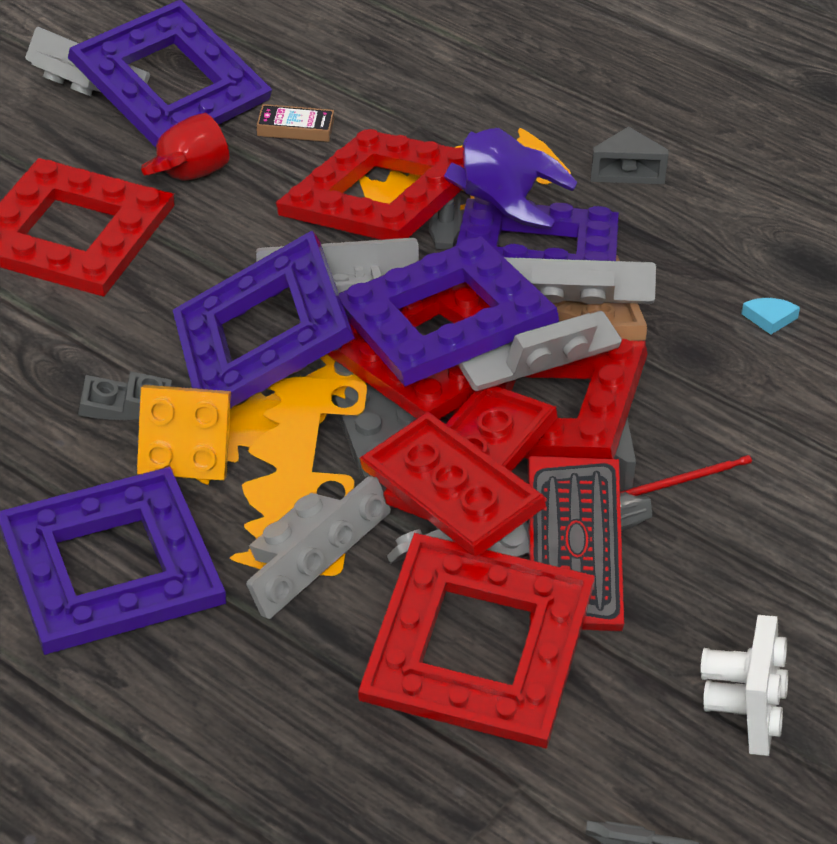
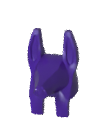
M500 128L486 129L478 133L471 131L462 146L464 148V168L451 163L444 175V179L464 190L466 194L492 203L506 217L516 222L536 228L551 229L555 220L532 205L526 199L527 194L537 177L571 191L575 189L577 181L556 159L543 151L523 146Z

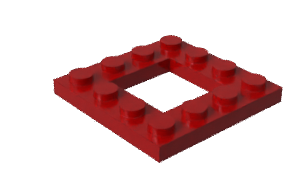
M364 129L276 202L278 215L380 240L409 238L462 190L444 179V175L451 163L464 168V148H454L439 145L434 141L424 142L407 138L404 135L395 136L380 133L374 129ZM375 166L421 176L390 204L374 201L367 197L360 198L343 194Z
M38 158L0 201V268L105 297L175 206L174 194L119 178L90 172L85 169L60 164L52 160ZM55 200L114 216L87 251L26 235Z
M463 282L398 310L414 327H417L438 314L452 323H456L490 306L466 282ZM351 324L355 339L347 342L338 350L327 354L416 419L426 412H430L440 419L462 406L475 392L458 365L404 386Z
M622 339L618 348L525 376L531 378L591 379L578 418H557L524 458L539 456L614 459L648 355L646 341ZM516 379L496 386L512 391ZM459 408L455 409L453 415L459 410Z
M414 533L358 690L359 701L547 749L593 592L595 575L490 550L484 551L475 558L456 542ZM446 592L534 613L513 685L422 663Z

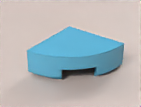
M758 298L743 303L741 314L771 335L796 320L799 316L800 307L781 299Z

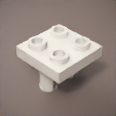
M757 616L753 646L747 652L704 648L702 653V680L713 679L738 682L731 684L707 680L704 688V711L747 715L749 754L769 756L772 736H781L783 708L776 706L779 705L780 699H786L788 670L780 669V667H785L787 638L778 637L777 616Z

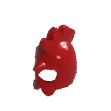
M201 113L190 116L173 125L160 136L156 144L157 156L141 166L143 175L165 171L170 177L181 181L205 177L227 165L229 162L228 145L220 127L210 115Z

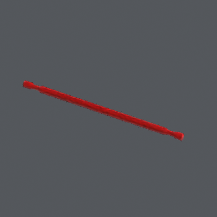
M750 455L743 456L738 460L722 462L624 490L620 493L627 492L631 495L639 496L726 471L734 466L747 465L752 463Z

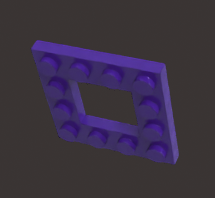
M177 0L69 49L68 59L155 148L158 139L164 132L190 116L207 113L219 125L268 101L272 93V89L182 0ZM175 44L214 84L167 105L128 64Z
M476 197L474 199L467 198L456 246L463 240L482 236L503 257L616 261L619 212H612L607 207L593 206L589 209L573 208L567 203H553L550 206L535 205L534 202L528 200L532 205L555 220L551 229H541L523 225L506 217L492 203ZM501 231L578 237L576 254L568 253L561 248H548L540 251L529 250L527 247L519 244H509L504 247H498Z
M313 230L173 309L192 388L231 391L230 409L355 339L321 242ZM289 287L301 323L232 361L222 324L234 317L245 314L250 308L270 297L279 295L284 289Z
M482 236L463 240L455 247L440 253L428 254L420 261L403 268L391 269L383 276L365 283L354 284L348 290L339 293L349 323L404 386L513 342L514 336L559 322L557 307ZM463 282H466L490 306L461 321L443 325L438 330L424 336L398 310Z
M171 467L0 511V531L44 655L226 604L225 589ZM142 520L163 572L76 596L57 543Z

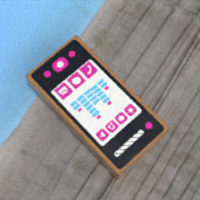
M262 104L257 122V136L329 142L334 124V110Z

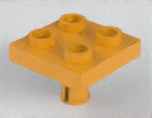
M143 385L140 393L137 474L171 467L175 477L224 481L227 477L231 391Z

